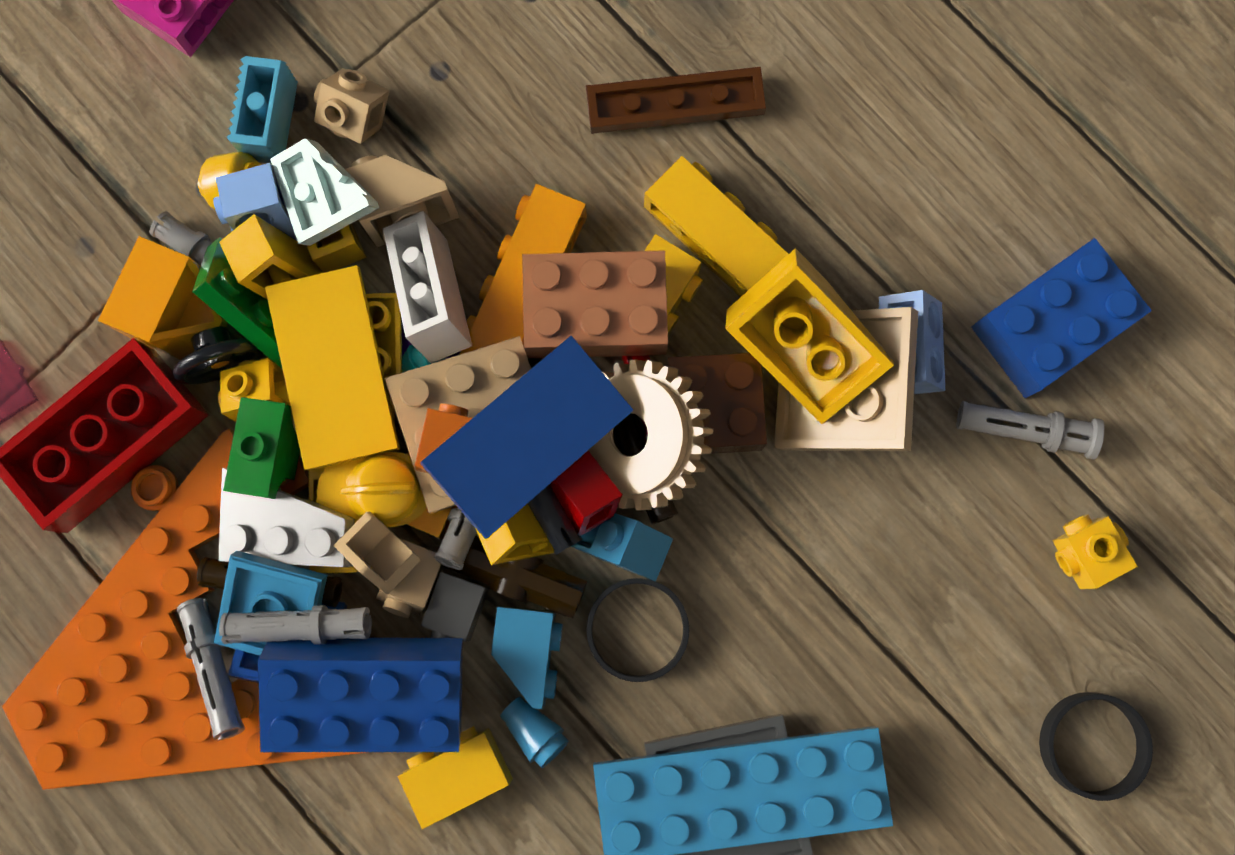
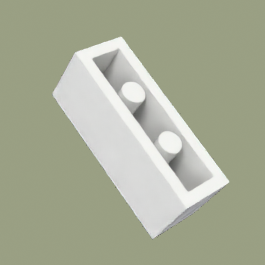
M424 211L383 228L406 339L431 364L471 347V337L447 239Z

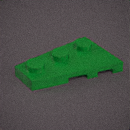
M219 237L206 249L192 292L282 369L268 299L237 282L219 243L222 238Z

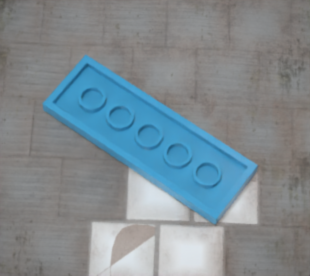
M876 726L593 763L604 855H677L893 826L879 728Z

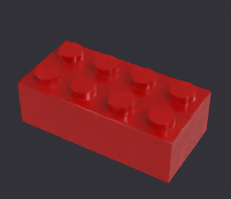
M132 338L0 447V478L42 530L69 533L129 483L141 469L154 462L208 417L209 414L186 386L175 380L173 371L154 348Z

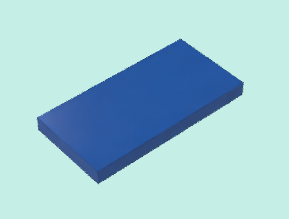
M570 336L423 459L420 464L479 533L487 539L633 411V408L576 340Z

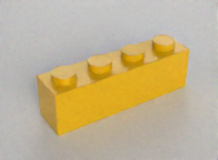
M681 156L644 193V208L741 297L783 260L788 253L776 243L778 241L776 234L763 222L756 224L744 213L745 207L736 196L730 192L723 194L711 183L713 179L710 173L697 162L691 164Z

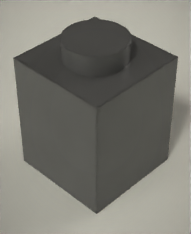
M441 572L421 626L432 630L430 638H463L464 642L471 641L489 589L460 577Z

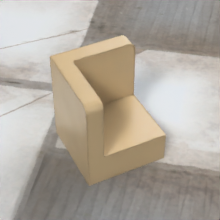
M370 511L366 512L333 545L365 578L387 595L421 561L398 536Z

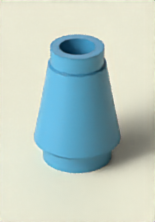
M521 697L510 703L500 715L529 762L535 761L541 768L547 766L569 742L562 734L564 729L537 709L532 708Z

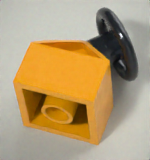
M138 236L98 321L131 339L135 338L158 351L180 359L174 366L173 377L182 384L195 385L220 380V371L237 367L239 363L246 360H260L264 353L246 338L231 340L227 330L228 322L192 292L201 266L189 256ZM247 352V353L244 354V355H235V354H234V353Z

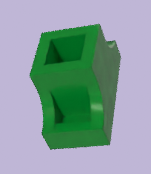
M241 397L223 491L276 499L281 483L285 479L295 480L300 448L297 434L292 424L290 405Z

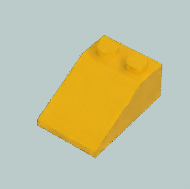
M796 248L726 311L725 329L821 424L826 422L894 366L892 359L830 283Z

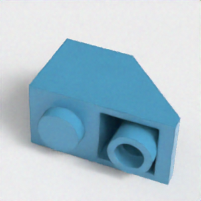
M615 513L610 519L581 536L583 540L570 547L656 582L673 538L637 520Z
M497 607L491 655L531 707L543 709L546 698L554 699L557 670H549L551 651L560 652L563 624L555 623L556 613Z

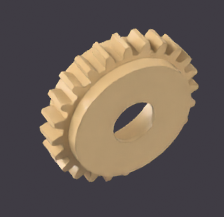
M630 360L629 364H614V373L604 371L602 373L633 408L631 413L638 415L644 420L648 430V440L640 453L634 456H627L616 448L612 429L588 451L623 494L619 502V508L628 509L635 507L636 510H651L652 507L668 506V500H680L683 498L680 487L694 488L697 485L691 476L692 472H705L706 470L705 465L699 459L701 454H711L712 448L704 445V437L713 434V429L704 427L702 420L711 414L710 410L698 408L697 403L703 397L702 392H688L687 390L690 388L693 380L689 377H677L678 369L675 367H663L662 362L649 360L647 362Z

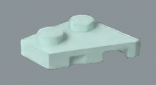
M305 138L270 159L298 244L311 246L379 209L378 202L316 141Z

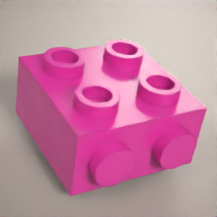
M112 0L123 14L190 58L234 1Z

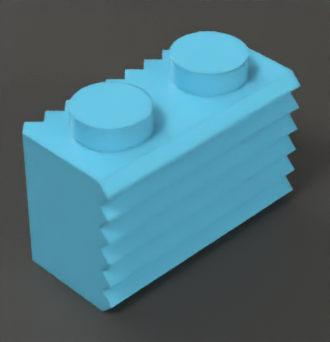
M245 56L240 59L244 65L239 67L242 74L237 77L241 82L236 85L239 91L234 93L238 99L233 102L236 108L231 111L234 117L229 120L233 125L228 128L231 134L227 136V139L238 152L248 153L258 162L272 164L270 159L286 150L298 81L295 80L296 77L293 76L289 66L284 61Z

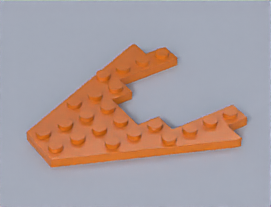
M227 429L222 432L2 705L43 790L367 753L260 752L259 683L241 679L232 682L231 686L245 730L228 739L214 740L209 716L201 694L192 659L186 657L184 646L187 643L185 633L175 612H177V607L181 603L194 598H202L215 591L214 588H205L198 585L197 571L200 561L195 550L219 537L222 468H227L234 430ZM300 456L295 480L285 479L280 485L282 491L292 495L309 487V473L307 470H304Z

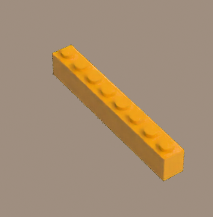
M535 184L530 196L525 194L521 198L515 214V219L519 222L513 236L507 234L504 237L497 254V259L501 260L496 274L495 276L489 274L482 285L479 299L483 303L477 316L470 315L467 319L472 346L462 350L459 355L520 336L524 346L522 254L571 253L587 218L586 203L539 184ZM457 506L429 514L426 507L421 516L407 525L443 539L450 524L447 519L450 510L457 508Z

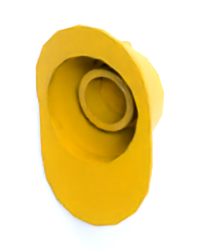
M386 452L327 466L319 477L316 492L319 504L354 518V524L366 512L370 511L387 527H397L411 523L421 516L427 507L411 457L408 454Z

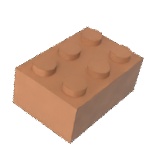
M665 250L522 254L524 349L528 359L545 358L570 336L576 340L589 357L667 354L668 325Z

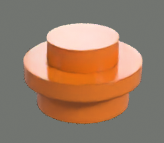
M158 465L147 466L141 469L133 478L131 494L136 504L141 508L150 511H160L179 487L178 480L174 473L165 467Z

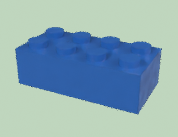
M347 638L327 640L326 644L314 645L311 640L267 642L258 659L260 752H459L462 727L463 638Z

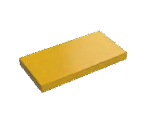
M355 265L265 286L304 470L310 471L399 450L400 445L360 268Z

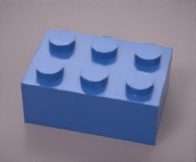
M1093 238L989 312L971 328L1023 397L1027 398L1043 390L1152 310L1096 238Z

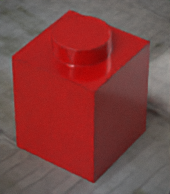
M589 451L584 453L550 483L551 488L579 536L613 517L623 495Z

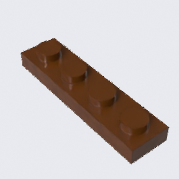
M761 67L586 85L591 134L764 115L766 111Z

